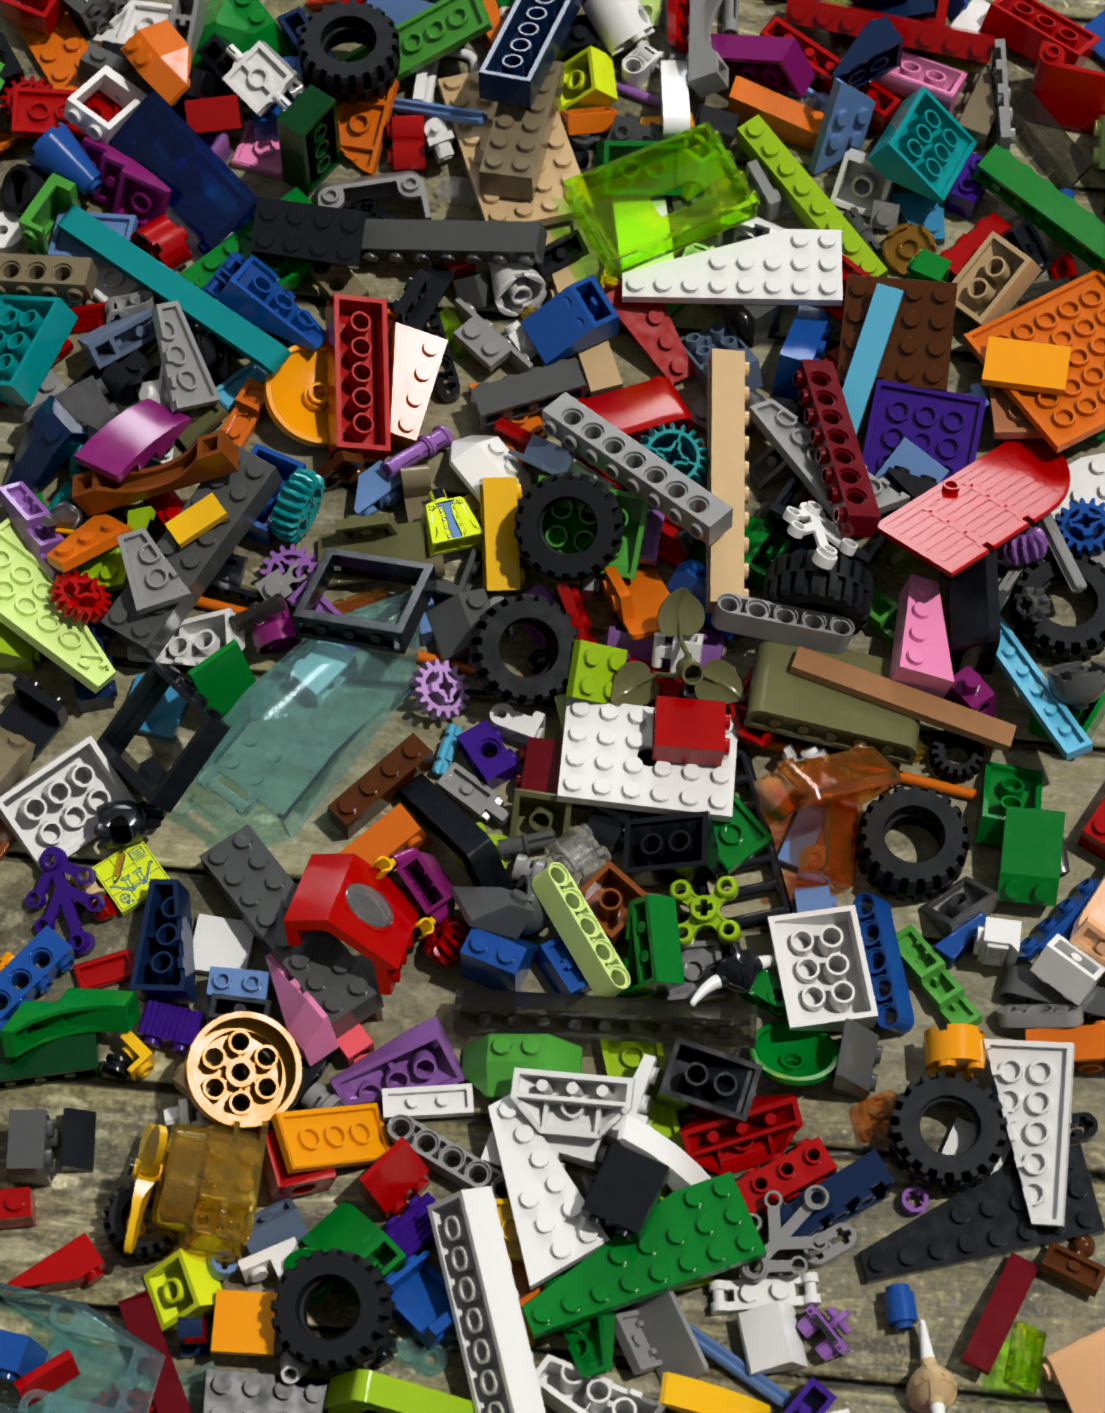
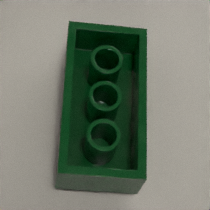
M312 84L304 91H300L296 95L294 102L287 109H283L276 120L284 181L294 188L297 187L308 197L342 162L336 100Z

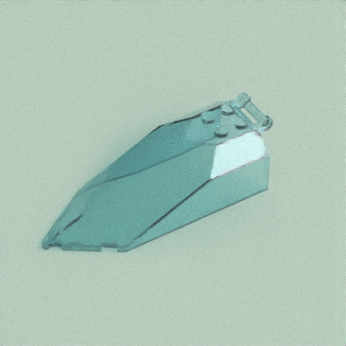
M413 590L342 615L398 624ZM421 621L405 654L307 638L303 639L252 684L222 719L230 729L200 770L202 774L199 776L197 784L204 789L209 788L236 808V812L242 817L247 816L255 805L261 802L277 817L286 835L293 838L413 689L409 682L415 678L413 672L416 670V659L419 656ZM221 773L249 795L244 799L219 782L216 779L217 776Z

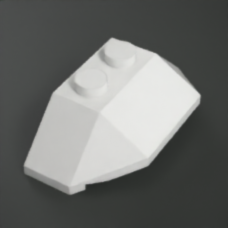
M470 435L451 442L449 465L479 502V480L482 478L517 477V484H521L522 497L527 494L528 489L532 486L531 477L514 456L508 454L509 449L498 436Z
M514 1067L510 1098L540 1134L601 1139L621 1120L622 1115L628 1114L632 1110L635 1079Z

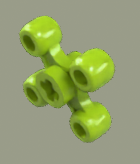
M720 877L715 883L714 891L710 895L701 896L696 895L692 890L691 884L684 879L672 882L669 888L670 897H675L676 904L685 905L690 910L688 919L684 923L678 924L679 936L683 933L688 934L685 938H680L681 948L685 949L692 946L697 932L701 929L712 928L717 932L720 941L725 945H731L740 940L741 929L738 923L734 920L725 919L720 913L722 905L727 901L734 900L738 895V883L733 877ZM726 886L731 887V889L728 891L723 890V888ZM679 890H685L683 894H677ZM708 908L707 915L702 916L703 909ZM728 930H733V931H734V932H733L732 934H730V935H726V934H725V932L728 931Z

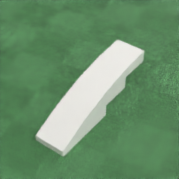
M622 1115L618 1141L628 1149L669 1166L670 1177L667 1184L673 1191L711 1179L693 1158L671 1140L631 1115Z

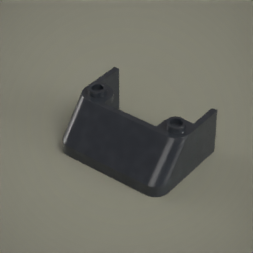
M985 546L989 550V554L952 578L940 571L941 577H945L948 580L950 627L947 639L953 674L958 673L968 665L978 674H991L1001 633L997 548L991 550Z

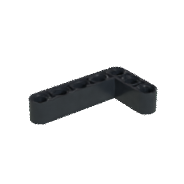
M105 40L102 41V48L128 60L121 51L123 45ZM191 65L189 74L190 88L184 94L196 98L217 97L221 79L213 71Z
M418 775L398 789V794L406 807L463 861L473 887H502L513 891L511 882L491 838L425 775Z

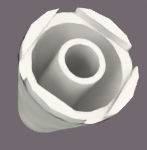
M488 262L495 304L501 313L516 317L519 316L518 312L526 310L528 314L542 304L547 294L545 290L546 283L532 266L508 262L506 265Z

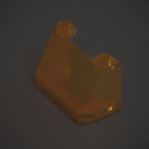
M804 758L800 778V792H807L812 797L814 807H825L823 845H808L800 852L798 871L795 875V888L829 885L830 892L842 893L851 888L855 877L858 787L854 781L826 761Z

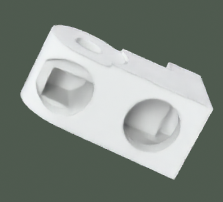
M498 703L490 710V723L492 728L496 726L503 737L527 746L528 737H541L546 727V715L535 710L531 717L514 711L507 703Z

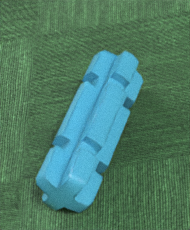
M454 724L447 725L444 733L445 737L442 739L436 756L437 759L432 767L433 776L440 778L449 769L457 748V736L462 733L460 726Z

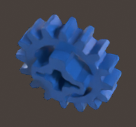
M1080 498L1078 505L1070 501L1069 510L1061 508L1060 516L1056 517V524L1070 552L1073 549L1077 550V557H1080L1082 552H1087V555L1092 557L1094 550L1102 554L1103 545L1105 546V503L1102 502L1097 506L1095 505V498H1092L1089 503H1085V500Z

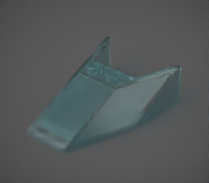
M0 1282V1296L5 1302L53 1334V1341L46 1362L68 1349L73 1355L80 1371V1375L53 1392L38 1389L31 1390L22 1397L20 1402L0 1403V1413L149 1412L165 1355L85 1303ZM35 1397L41 1398L37 1402L27 1407L31 1399Z

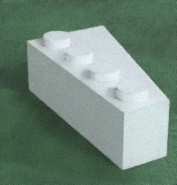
M547 1354L536 1369L538 1382L541 1385L543 1403L557 1413H665L667 1409L666 1406L659 1404V1400L655 1401L645 1397L642 1392L632 1388L629 1390L613 1383V1380L603 1376L601 1378L595 1376L583 1379L576 1365L550 1354Z

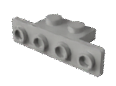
M459 297L454 300V314L464 324L453 332V339L485 368L492 372L505 360L520 374L528 372L533 368L534 365L531 358L527 354L519 352L508 337L499 334L489 320H484L479 316L470 303H465Z

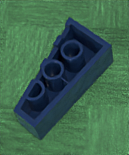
M150 879L129 986V990L135 991L136 997L141 1002H147V999L163 1003L197 1004L190 893L178 879Z
M875 1149L818 1184L823 1186L829 1193L830 1200L828 1205L822 1210H814L791 1237L812 1236L815 1233H821L835 1224L850 1220L889 1197L894 1178ZM806 1190L799 1193L795 1200L787 1205L783 1203L780 1207L781 1228L805 1202L804 1194ZM815 1192L812 1195L813 1203L819 1204L823 1201L822 1193ZM767 1217L766 1226H767V1228L769 1229V1227H768V1217ZM797 1249L781 1251L786 1256Z

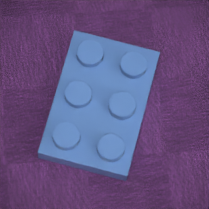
M59 210L47 255L91 257L94 264L108 265L58 229L56 225L68 212ZM87 212L128 241H130L131 234L137 229L138 219L136 215Z

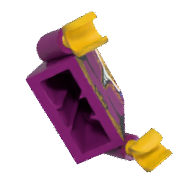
M407 848L390 855L389 858L380 856L370 866V869L377 867L381 870L376 879H383L392 868L396 869L426 913L427 917L421 918L415 924V927H419L422 931V935L417 938L418 940L433 933L434 926H438L454 912L455 903L450 893L454 884L433 855L421 852L416 848Z

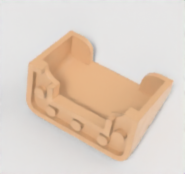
M1104 1327L1044 1356L1042 1359L1041 1370L1046 1381H1052L1055 1386H1060L1071 1413H1105Z

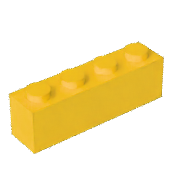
M517 477L482 478L479 480L480 524L483 530L481 538L483 588L486 593L517 592L521 590L520 585L525 583L524 568H520L519 557H523V554L520 553L517 547L519 546L517 538L514 536V529L516 528L514 517L515 513L518 512L517 501H520L522 498L521 484H517Z

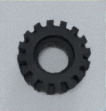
M944 730L943 735L940 733L936 741L934 740L930 753L931 768L935 767L934 773L936 775L942 774L941 779L943 781H946L947 777L951 778L950 783L955 784L956 779H959L960 784L965 783L966 778L970 781L974 778L975 774H978L983 761L984 748H981L982 743ZM952 747H959L966 751L968 759L962 764H954L947 759L946 751Z

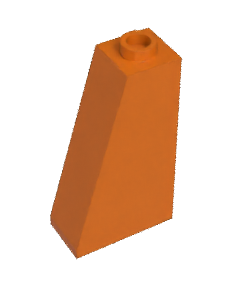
M740 76L735 77L728 100V112L739 114L737 128L759 114L782 142L814 150L824 113Z

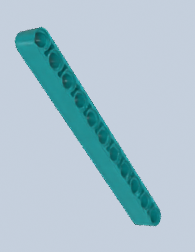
M73 204L56 225L67 237L145 290L151 291L154 296L164 303L178 300L186 318L270 375L274 376L291 355V352L280 342L80 207Z

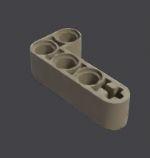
M428 464L400 468L407 523L422 521L421 516L427 503H431L428 495L432 491ZM427 554V563L435 564L436 577L445 576L443 555L428 557Z

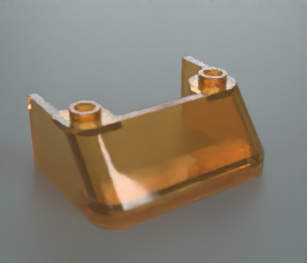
M860 743L851 746L849 751L797 762L794 761V758L779 761L777 768L755 780L754 784L767 825L769 826L801 808L856 797L859 806L864 805L878 797L879 794L902 784L900 773L873 746L867 747L866 743Z

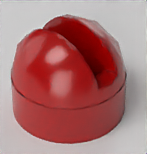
M102 895L105 899L104 909L93 917L98 921H106L116 915V908L113 902L105 895ZM97 899L92 903L93 908L98 905Z

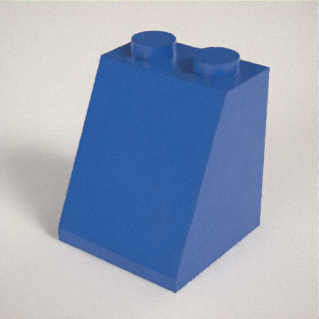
M471 927L460 951L461 976L516 999L539 946L521 938L514 939Z

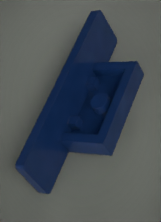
M853 0L854 4H849V6L908 18L936 13L934 0Z

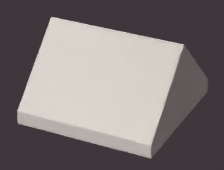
M775 1301L736 1315L749 1376L808 1368L801 1333L796 1326L798 1320L795 1307Z

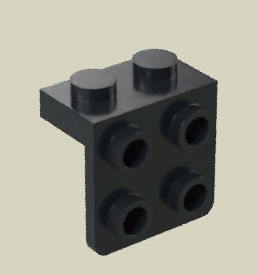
M19 675L12 683L16 696L0 714V726L36 744L32 760H35L69 718L65 709V702L59 696L47 694L35 680H26Z

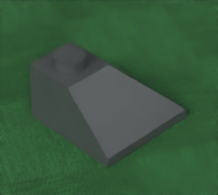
M452 886L450 890L468 926L514 939L519 938L535 912L528 900V896L518 889H513L512 891L502 887Z

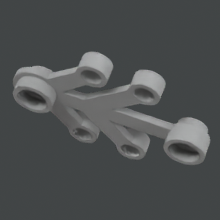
M812 1185L806 1190L804 1194L805 1202L782 1228L780 1207L783 1204V1196L776 1190L766 1193L764 1202L768 1207L769 1242L765 1245L767 1254L766 1257L756 1260L761 1265V1269L757 1273L750 1271V1263L739 1266L740 1273L744 1279L757 1283L763 1281L771 1272L804 1274L808 1269V1261L802 1256H794L791 1260L770 1259L778 1250L814 1249L815 1251L822 1252L828 1248L829 1239L823 1233H815L812 1236L791 1237L814 1210H822L828 1205L830 1196L823 1186ZM815 1192H820L823 1195V1201L819 1204L812 1202V1195ZM772 1194L779 1196V1203L775 1206L768 1203V1198ZM750 1213L751 1217H756L759 1221V1224L756 1227L759 1233V1230L762 1228L763 1221L759 1215L755 1213ZM818 1236H822L825 1239V1245L822 1248H817L814 1245V1239ZM797 1259L803 1260L805 1264L801 1271H796L793 1268V1263Z

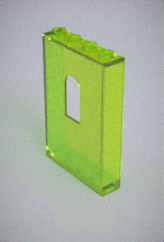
M709 121L563 181V198L610 278L757 217L758 205H760L758 194L755 190L749 188L743 170H738L732 152L729 149H725L719 131L713 130ZM686 183H696L704 189L705 195L701 201L664 217H660L650 200L652 197Z

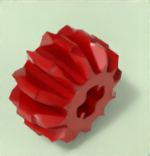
M451 915L438 926H434L433 933L424 939L425 946L423 951L437 965L452 967L456 960L460 961V951L470 929L464 921Z

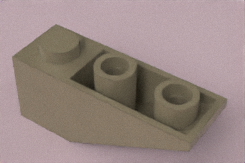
M985 64L982 73H976L972 83L974 90L972 94L969 92L966 94L963 102L964 112L963 114L958 113L955 118L977 141L975 147L985 150L991 137L997 116L990 66Z

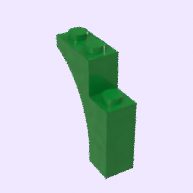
M68 988L58 1002L24 1001L0 1031V1044L3 1045L5 1057L17 1058L36 1046L66 1036L90 1032H129L140 1017L136 992Z

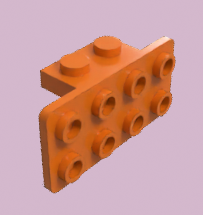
M653 565L638 567L635 580L621 577L615 566L604 568L605 576L600 578L604 595L609 598L613 611H616L630 638L642 640L653 636L655 632H661L657 624V614L662 602L670 593Z

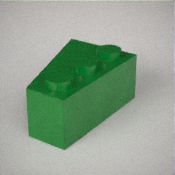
M647 894L629 901L625 939L629 940L628 958H623L622 963L627 968L631 983L619 996H653L684 985V970L675 897Z

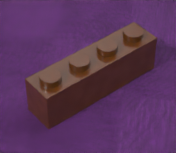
M412 733L327 806L329 820L350 839L399 796V788L418 775H424L433 767V751Z

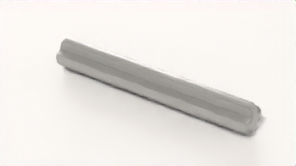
M1050 513L1037 521V524L1044 531L1048 546L1073 594H1080L1087 588V584Z

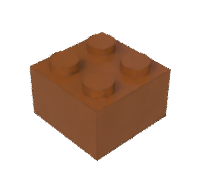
M609 860L579 890L615 948L625 937L629 901L647 895V893Z

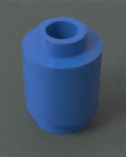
M906 1283L887 1286L883 1299L888 1326L894 1327L896 1332L912 1330L913 1324L918 1322L914 1292L910 1290V1285Z

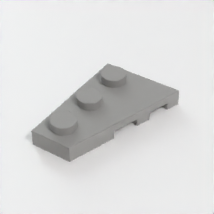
M144 527L117 536L136 611L139 615L194 598Z

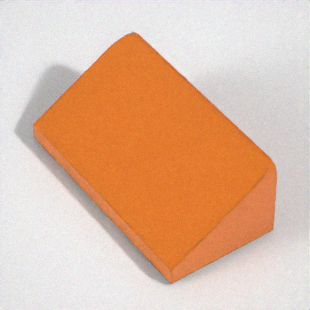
M609 106L561 110L559 114L569 135L610 132L618 111Z

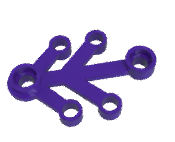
M49 847L40 856L39 864L43 872L36 889L30 891L26 896V903L29 907L36 909L44 907L47 900L45 895L52 880L54 881L56 889L44 917L36 921L35 930L39 933L44 922H47L48 926L55 930V921L62 907L71 933L69 944L73 947L76 954L87 955L95 947V938L90 932L83 931L73 900L84 904L88 911L98 913L104 909L105 899L101 895L89 894L69 885L64 873L76 877L78 883L89 886L95 882L96 872L91 868L80 867L69 862L63 849ZM54 856L55 863L50 866L51 858ZM88 871L89 878L84 881L83 875ZM38 895L39 901L37 904H34V897ZM97 898L98 905L93 908L92 902ZM81 937L82 943L77 947V940Z

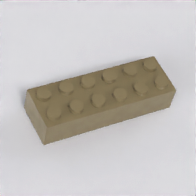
M553 62L531 108L498 102L479 169L480 194L533 201L564 87L563 62Z

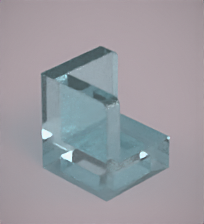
M213 1361L178 1376L191 1410L199 1409L202 1406L204 1371L206 1368L216 1369Z

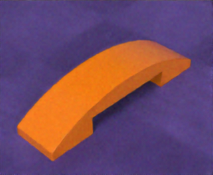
M248 377L236 396V405L220 429L224 430L229 438L242 448L249 441L266 409L263 395L264 384Z

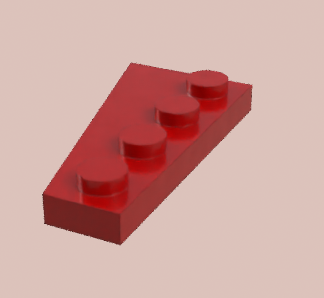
M622 287L606 293L607 298L619 315V323L623 324L631 334L633 341L647 354L649 361L661 376L670 378L672 383L675 384L696 374L664 303L622 302Z

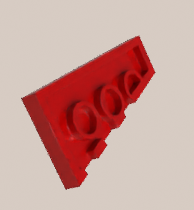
M567 580L556 584L565 611L572 617L570 623L573 628L576 626L580 635L576 636L577 640L598 643L596 638H593L591 632L592 624L587 612H585L582 603L583 599L577 585L574 586Z

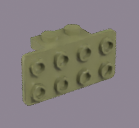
M379 511L372 513V515L361 517L349 515L345 519L335 520L336 532L322 534L318 538L319 563L327 548L427 563V538L424 522L417 521L398 524L391 514ZM334 573L327 587L378 580Z

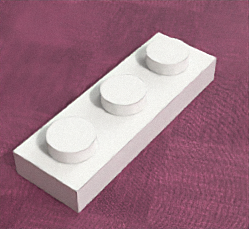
M472 1083L383 1088L381 1092L383 1121H389L397 1114H404L412 1119L474 1116Z

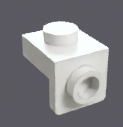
M518 320L513 321L504 328L506 333L503 336L508 337L519 352L527 354L531 359L538 354Z

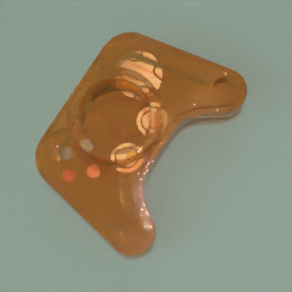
M894 1091L882 1092L855 1105L854 1117L862 1142L869 1143L872 1140L875 1128L889 1122L898 1098Z

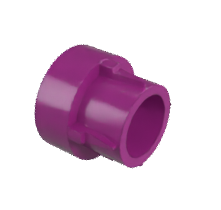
M271 601L252 609L254 631L251 635L257 654H276L292 649L302 643L303 638L296 637L294 622L291 619L286 601Z

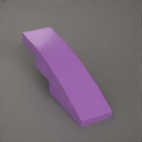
M23 481L1 486L0 499L21 538L35 559L52 580H55L57 575L62 576L63 572L49 565L46 557L49 551L64 540L60 533L55 532L54 526L46 527L43 525L42 518L46 515H51L49 510ZM78 566L67 572L71 575L73 570H78Z

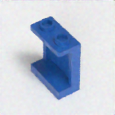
M425 1250L419 1256L416 1254L410 1256L403 1264V1269L398 1273L390 1272L384 1279L392 1288L393 1294L391 1299L396 1302V1312L392 1313L431 1350L456 1328L444 1278L428 1263L431 1254Z

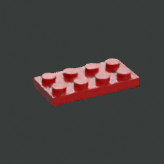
M13 87L11 137L40 138L50 127L53 126L55 129H58V123L62 122L69 128L77 141H83L88 134L63 117L67 98L77 90ZM100 91L95 92L83 103L107 122L120 112V105ZM119 135L111 142L119 143Z

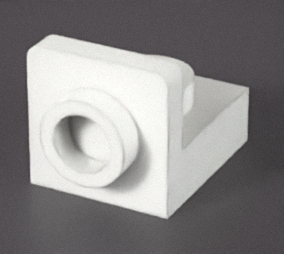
M792 742L785 745V753L782 754L787 769H793L795 776L826 763L829 758L825 745L817 748L816 745L810 746L800 752L801 756L798 757Z

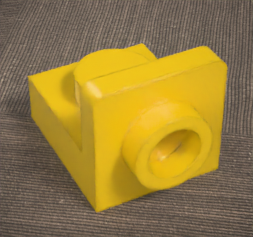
M131 1030L124 1032L120 1036L124 1045L121 1050L134 1062L127 1068V1072L135 1082L138 1078H145L152 1072L156 1059L152 1051Z

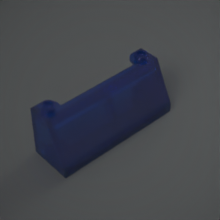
M155 90L143 100L109 141L110 146L138 162L172 190L168 207L195 234L199 241L197 248L203 255H206L254 219L257 196Z

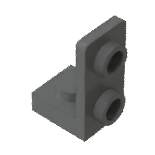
M472 548L459 586L447 579H436L437 587L432 595L433 602L441 604L457 593L473 590L471 581L473 576L478 577L482 566V560H479L477 549Z

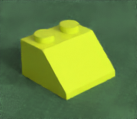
M590 45L563 63L564 87L558 105V112L568 109L609 106L618 100L613 58L611 55Z
M207 1247L179 1249L143 1275L162 1332L176 1329L178 1317L196 1318L204 1316L206 1318L214 1313L216 1290H222L220 1281L213 1278L207 1270Z

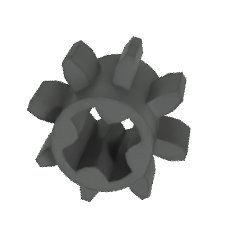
M1025 587V595L1016 596L1015 610L1023 615V621L1032 620L1033 622L1043 621L1042 614L1051 613L1049 610L1051 598L1044 594V588Z

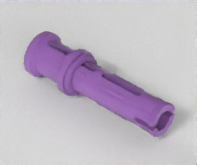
M437 425L428 435L422 434L417 438L415 444L380 464L382 475L390 479L400 472V468L410 467L422 458L430 459L441 448L447 449L453 441L450 431L443 425Z

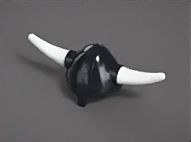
M737 941L732 943L731 947L734 954L721 958L709 965L713 976L708 978L698 988L690 1001V1005L692 1007L695 1006L704 996L719 988L726 987L741 993L750 992L756 981L757 974L768 967L776 965L775 955L757 957L754 950L741 949Z

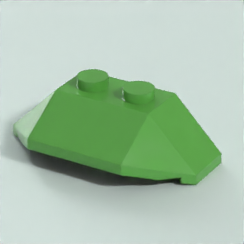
M488 1034L464 1047L462 1072L465 1080L472 1083L487 1099H502L511 1094L514 1067L582 1073L583 1048L550 1034Z

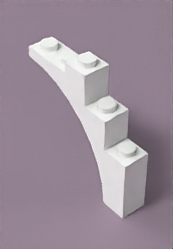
M644 1054L633 1076L635 1079L632 1110L628 1114L651 1127L648 1116L642 1114H647L652 1101V1096H649L652 1085L657 1086L662 1069L659 1068L655 1056ZM621 1120L601 1139L543 1135L564 1169L565 1163H562L563 1160L597 1171L600 1162L603 1163L608 1154L609 1146L607 1143L612 1144L615 1142L623 1146L618 1141ZM491 1131L481 1160L503 1172L494 1132Z

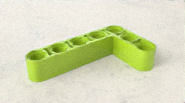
M355 1369L330 1378L324 1410L328 1408L329 1413H361L367 1410L378 1413H475L473 1401L366 1369Z

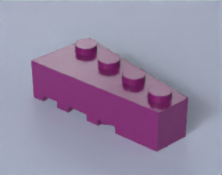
M711 34L712 48L728 66L730 81H734L736 76H740L759 85L772 86L774 92L783 93L784 90L793 92V96L803 98L816 76L799 42L794 37Z

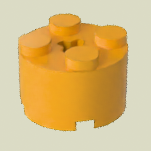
M963 1023L947 1024V1030L938 1031V1026L925 1030V1069L929 1078L936 1077L938 1071H945V1076H954L955 1072H961L962 1080L970 1081L974 1077L973 1074L984 1071L986 1068L985 1045L983 1041L985 1039L984 1031L979 1032V1027L976 1025Z

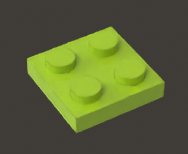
M574 640L566 697L603 704L611 702L610 695L614 676L618 669L626 663L628 650L584 640Z

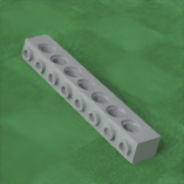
M564 392L542 410L543 430L549 436L561 441L569 450L575 451L585 458L590 465H595L605 472L610 479L616 480L626 487L631 494L639 496L651 508L659 510L674 524L686 529L695 539H700L710 546L732 527L733 508L567 392Z

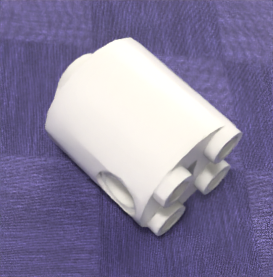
M586 0L585 5L582 7L606 50L612 57L634 46L635 42L645 39L655 32L654 25L639 0Z

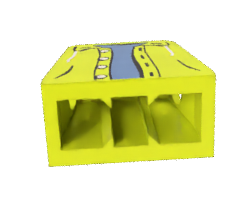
M436 488L430 491L428 495L431 503L425 505L421 516L422 522L426 525L428 557L479 546L483 530L465 499L460 496L448 499L443 488Z

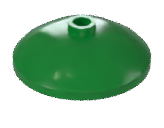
M788 1021L773 1022L758 1029L751 1037L748 1049L751 1062L763 1065L761 1073L764 1076L789 1086H808L827 1079L836 1070L839 1056L837 1045L824 1031L789 1030Z

